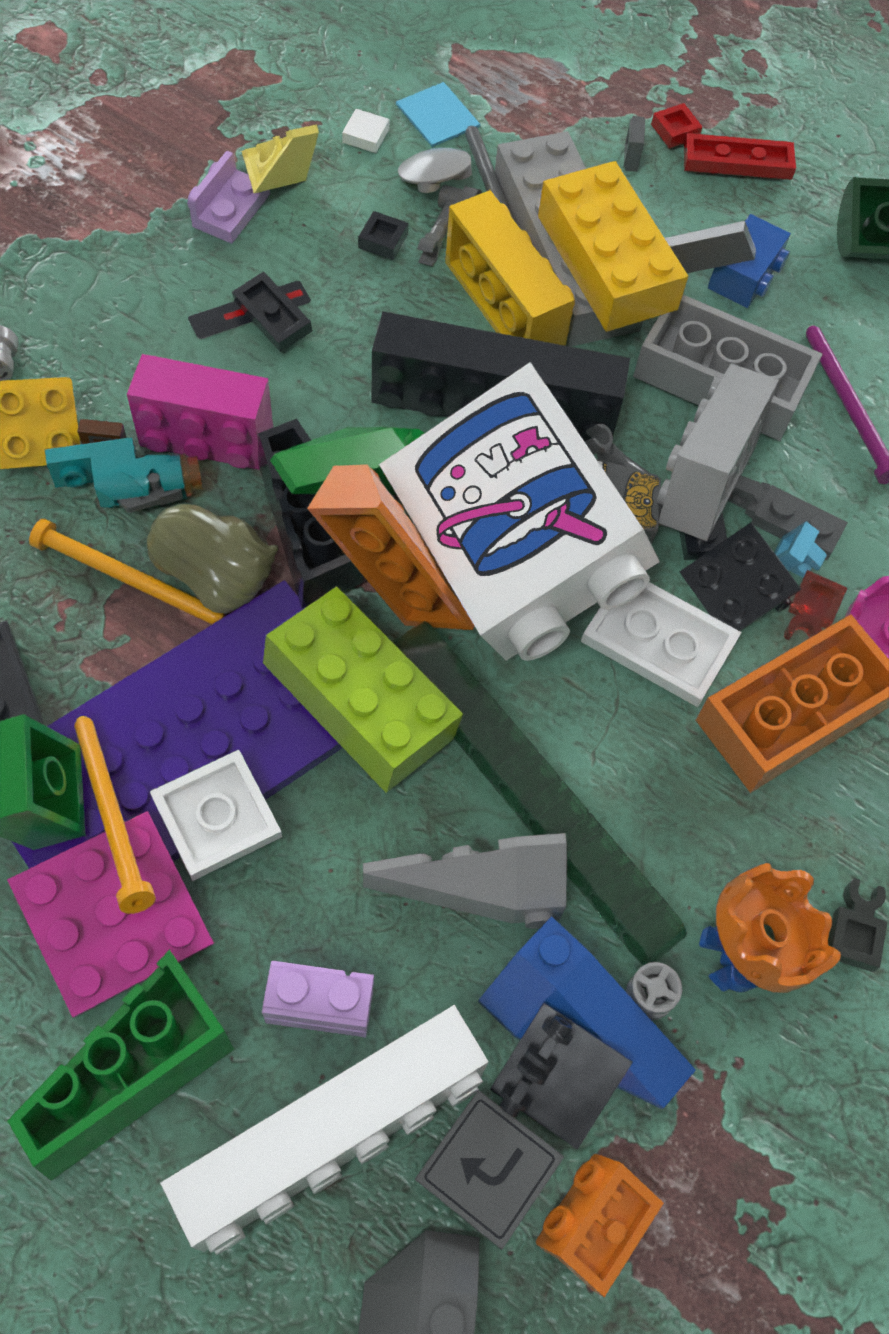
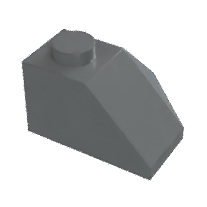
M429 1230L424 1231L365 1281L358 1334H474L478 1300L480 1237Z

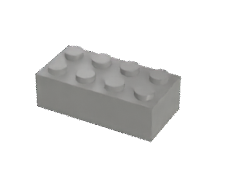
M683 295L678 310L660 315L641 347L633 377L696 405H699L703 398L707 399L714 378L716 376L723 378L731 363L778 379L779 381L761 433L781 441L820 361L822 353Z
M732 363L723 378L717 376L714 378L707 399L703 398L698 406L694 422H688L680 446L677 444L674 446L668 459L666 470L672 473L670 480L665 479L656 503L663 505L658 523L702 540H708L739 477L742 475L756 448L779 381L778 379Z

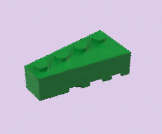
M170 949L156 963L158 968L141 986L137 983L122 999L124 1004L102 1027L97 1025L83 1040L85 1045L65 1066L61 1064L7 1120L32 1166L52 1181L234 1050L225 1030Z

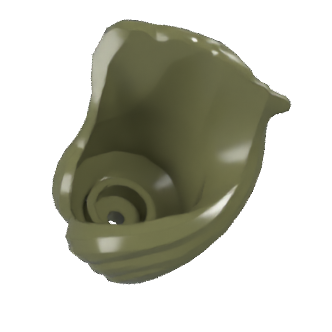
M179 504L165 509L153 521L147 536L148 556L154 566L161 572L187 584L204 607L215 613L232 612L250 602L267 580L272 569L271 565L275 560L274 556L279 550L277 545H266L251 525L244 520L230 515H215L211 511L197 505Z

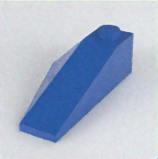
M552 916L516 953L478 1000L506 1030L519 1040H521L545 1002L632 1060L633 1063L617 1088L660 1109H663L696 1071L598 960Z

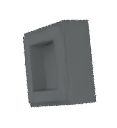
M632 116L630 118L624 148L623 168H625V171H638L644 146L645 117Z

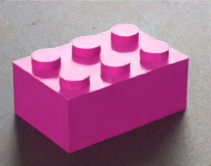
M146 354L141 355L127 392L140 446L155 452L167 451L187 455L195 460L208 459L228 463L236 468L248 467L260 470L258 466V433L273 428L268 378Z

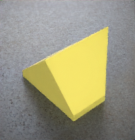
M317 125L289 130L286 132V137L280 138V136H275L270 141L241 151L253 193L306 181L319 134Z

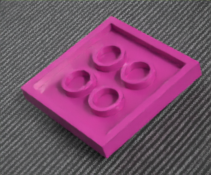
M148 811L124 822L141 879L152 885L156 897L154 904L142 912L127 914L119 909L116 894L122 887L105 832L7 879L72 1018H76L133 988L137 983L144 982L158 968L156 963L169 949L180 963L214 945Z

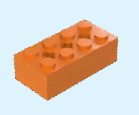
M850 614L708 697L696 718V722L751 793L888 709L889 659Z

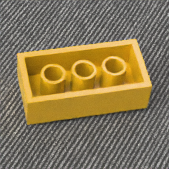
M616 161L543 181L538 218L606 332L678 310L688 280V274Z
M491 190L449 206L445 263L495 332L566 346L572 312L575 306L574 295L567 285H563L553 272L548 259L542 257L532 245L528 233L521 230L512 219L507 206L500 203Z

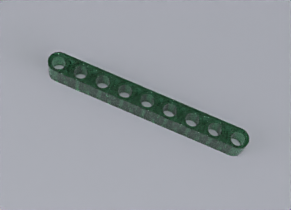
M422 621L393 640L392 642L463 713L454 740L533 836L565 833L567 842V877L629 952L642 965L656 962L687 937L686 927L676 912L429 623Z

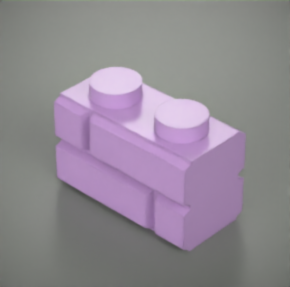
M271 961L262 1009L265 1023L366 1037L374 988V975L352 972L350 976H346L345 971Z

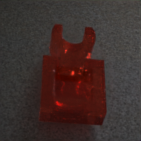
M807 570L799 584L801 591L795 594L788 609V612L796 616L791 619L786 627L784 638L790 640L795 630H803L811 638L821 632L822 627L825 629L830 627L847 591V587Z

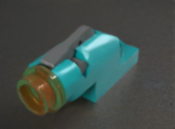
M132 437L45 449L46 464L55 488L65 486L79 487L83 484L94 482L100 507L121 506L126 512L132 513L155 505H164L181 499H187V496H193V491L203 490L197 456L187 457L186 453L175 455H146L138 458Z

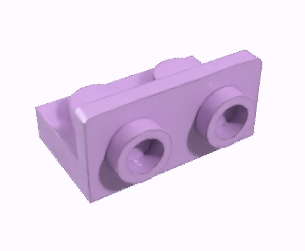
M226 151L218 162H214L211 165L206 177L198 186L191 190L188 196L187 204L190 209L192 227L232 244L268 198L270 190L253 193L249 175L236 169L235 154Z

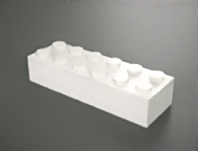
M453 1005L162 1181L160 1184L191 1247L202 1252L209 1249L210 1253L215 1252L216 1255L233 1247L246 1237L242 1230L243 1227L259 1217L262 1221L264 1220L265 1224L272 1222L294 1207L291 1197L309 1186L314 1194L325 1189L342 1177L340 1173L342 1165L355 1157L358 1158L361 1164L371 1160L389 1147L387 1143L390 1141L388 1138L390 1135L402 1128L407 1135H410L434 1119L433 1114L437 1111L435 1107L449 1100L451 1106L454 1107L471 1097L479 1090L477 1086L483 1082L481 1077L489 1061L456 1006Z

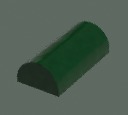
M853 177L848 183L841 200L837 221V245L841 256L889 259V179Z

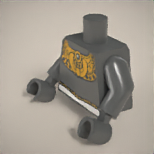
M597 424L587 429V435L592 438L585 441V444L593 455L597 453L598 459L596 460L628 505L652 544L658 532V526L668 527L658 523L663 505L656 503L661 489V479L627 457L613 444L612 432L606 425Z

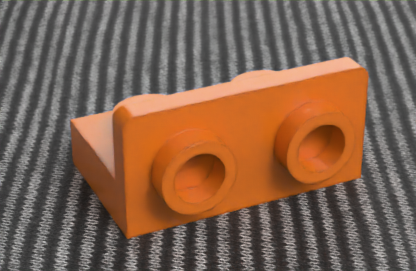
M594 1154L589 1161L585 1162L578 1169L574 1177V1184L560 1205L547 1215L543 1224V1230L536 1239V1244L543 1251L561 1261L591 1290L605 1297L664 1202L621 1162Z

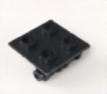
M752 522L679 571L709 615L738 631H742L774 608L777 612L785 610L792 604L790 597L801 591L800 586Z
M544 1002L490 1090L503 1098L499 1105L507 1114L517 1117L520 1111H522L578 1150L633 1061Z

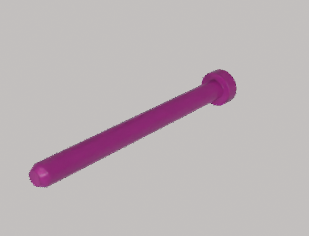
M815 325L808 327L806 338L813 350L822 353L819 362L877 465L874 475L878 483L888 484L889 451L821 329Z

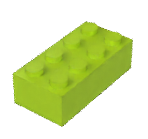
M335 587L266 635L263 664L385 793L454 739L463 713L338 587Z

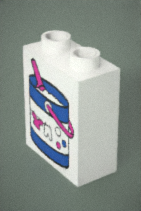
M531 362L379 464L480 636L506 661L516 654H519L522 660L529 661L552 652L566 640L570 633L566 622L597 602L602 609L611 610L633 600L647 587L650 581L646 570L660 562L644 529Z

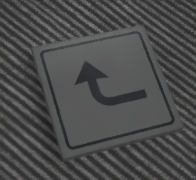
M478 1090L421 1169L415 1181L502 1250L564 1156Z

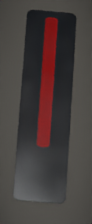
M300 281L279 286L297 307L310 303L311 299ZM234 301L188 317L199 339L252 322Z

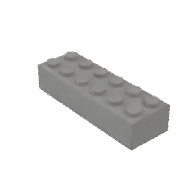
M566 131L498 144L495 173L514 221L521 230L528 233L532 245L542 257L548 259L553 272L563 285H567L574 295L575 306L566 341L567 346L571 347L639 332L643 321L606 332L538 218L543 181L586 169L569 132Z

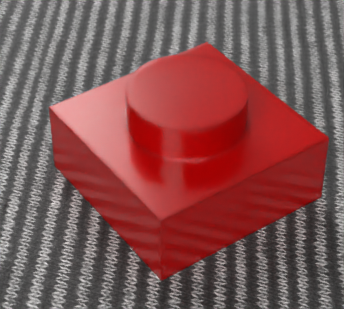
M685 103L655 112L651 122L652 127L668 148L683 144L687 133L701 134L703 127Z

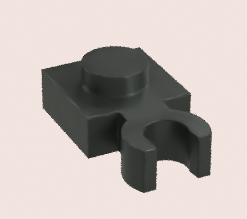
M854 878L846 885L843 893L844 902L849 909L839 907L834 911L828 945L840 951L841 957L839 962L875 972L881 965L888 922L875 918L874 913L885 902L886 891L884 887L878 886L871 893V901H866L860 897L858 892L860 880Z

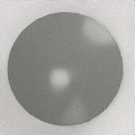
M432 148L421 151L403 161L398 168V174L402 181L417 184L419 192L429 193L438 190L442 182L451 179L462 180L472 175V160L469 153L460 149Z

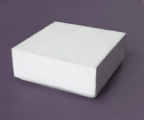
M355 109L342 132V143L377 153L389 131L390 119Z

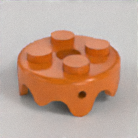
M769 863L761 864L735 877L726 884L719 895L716 906V926L724 951L734 967L748 981L761 989L776 993H788L811 984L814 979L833 968L840 960V951L828 945V936L832 927L830 914L818 911L807 899V894L814 885V878L806 871H778L773 869ZM764 924L772 928L775 941L767 935Z

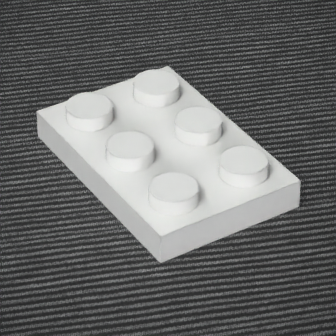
M649 582L647 587L628 603L611 610H604L600 607L583 633L581 642L698 707L742 632Z

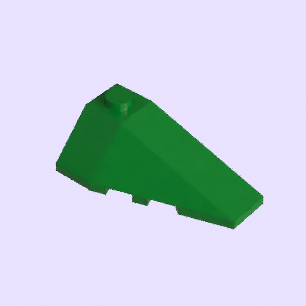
M347 427L275 453L270 461L292 494H317L333 466L368 465L379 475L381 483L391 495H397L379 464L425 433L416 428Z

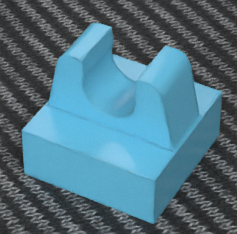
M807 521L782 536L774 551L788 571L803 578L808 576L811 568L819 570L827 556L814 542L820 531Z

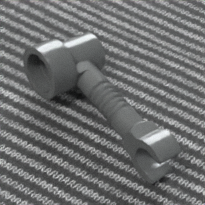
M448 185L441 187L438 196V207L442 208L430 233L422 237L417 249L423 251L418 261L419 263L430 266L435 265L441 250L442 241L448 231L449 206L481 194L482 191L480 189L465 186L463 189Z

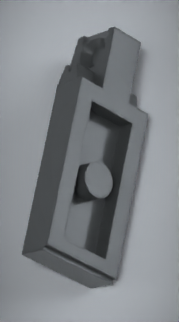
M744 476L739 477L728 500L745 509V514L753 519L752 524L780 539L807 521L820 531L814 542L826 553L825 560L829 559L848 523L773 485L770 486V484L764 482L760 484V482Z

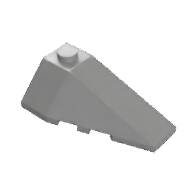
M562 833L498 840L499 849L482 853L472 850L469 845L454 847L453 852L443 855L442 860L432 861L431 856L427 854H414L363 863V887L508 923L525 922L526 928L539 929L551 916L555 920H560L566 908V835Z

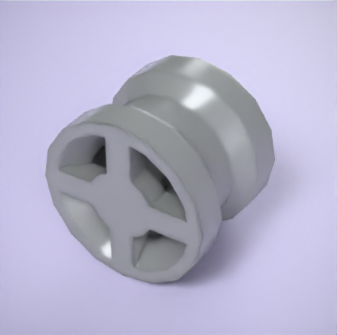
M653 962L639 968L628 982L625 992L651 1020H659L665 1017L677 1005L683 990L681 980L676 971L666 964ZM644 987H646V992L648 993V997H647L646 994H645V990L643 989Z

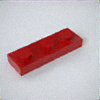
M687 133L684 141V171L792 180L796 171L794 142Z

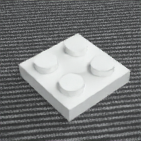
M239 750L150 791L152 799L192 881L282 837V832Z

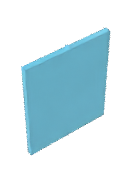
M444 82L396 101L398 108L431 147L465 134L468 126L480 127L477 119Z

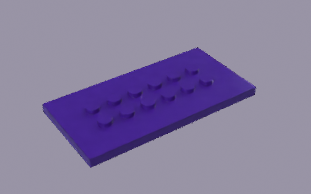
M285 580L47 726L79 744L74 728L77 718L87 716L93 721L124 822L148 811L173 862L181 856L152 799L150 791L239 750L264 799L267 800L343 748L263 664L266 635L303 610L298 596ZM82 751L81 766L86 836L36 850L12 842L29 869L105 832Z

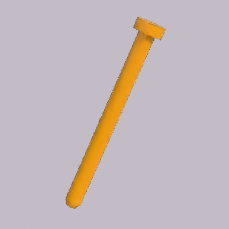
M45 518L40 519L30 533L29 544L32 547L41 551L50 547L211 625L226 616L224 613H215L204 607L198 598L57 532L56 524Z
M81 716L77 718L74 728L122 887L118 890L116 899L119 909L123 913H139L154 904L156 900L154 890L149 882L142 881L94 723L89 717Z

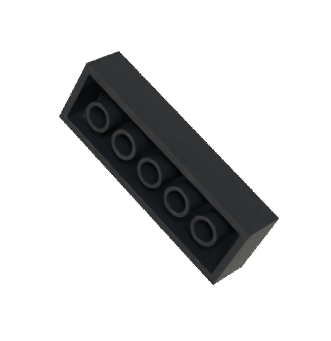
M382 311L372 348L371 403L381 404L388 408L418 411L429 416L450 417L531 362L585 442L592 438L587 435L586 430L597 424L606 425L611 430L612 436L614 435L624 399L630 358Z

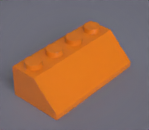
M368 465L333 466L307 509L405 626L473 630L475 627L421 534L404 513L402 505L394 500L381 483L379 475Z

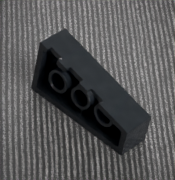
M296 418L258 433V466L297 596L303 609L335 587H338L343 592L367 580L307 509L316 494H292L270 461L275 453L311 441Z

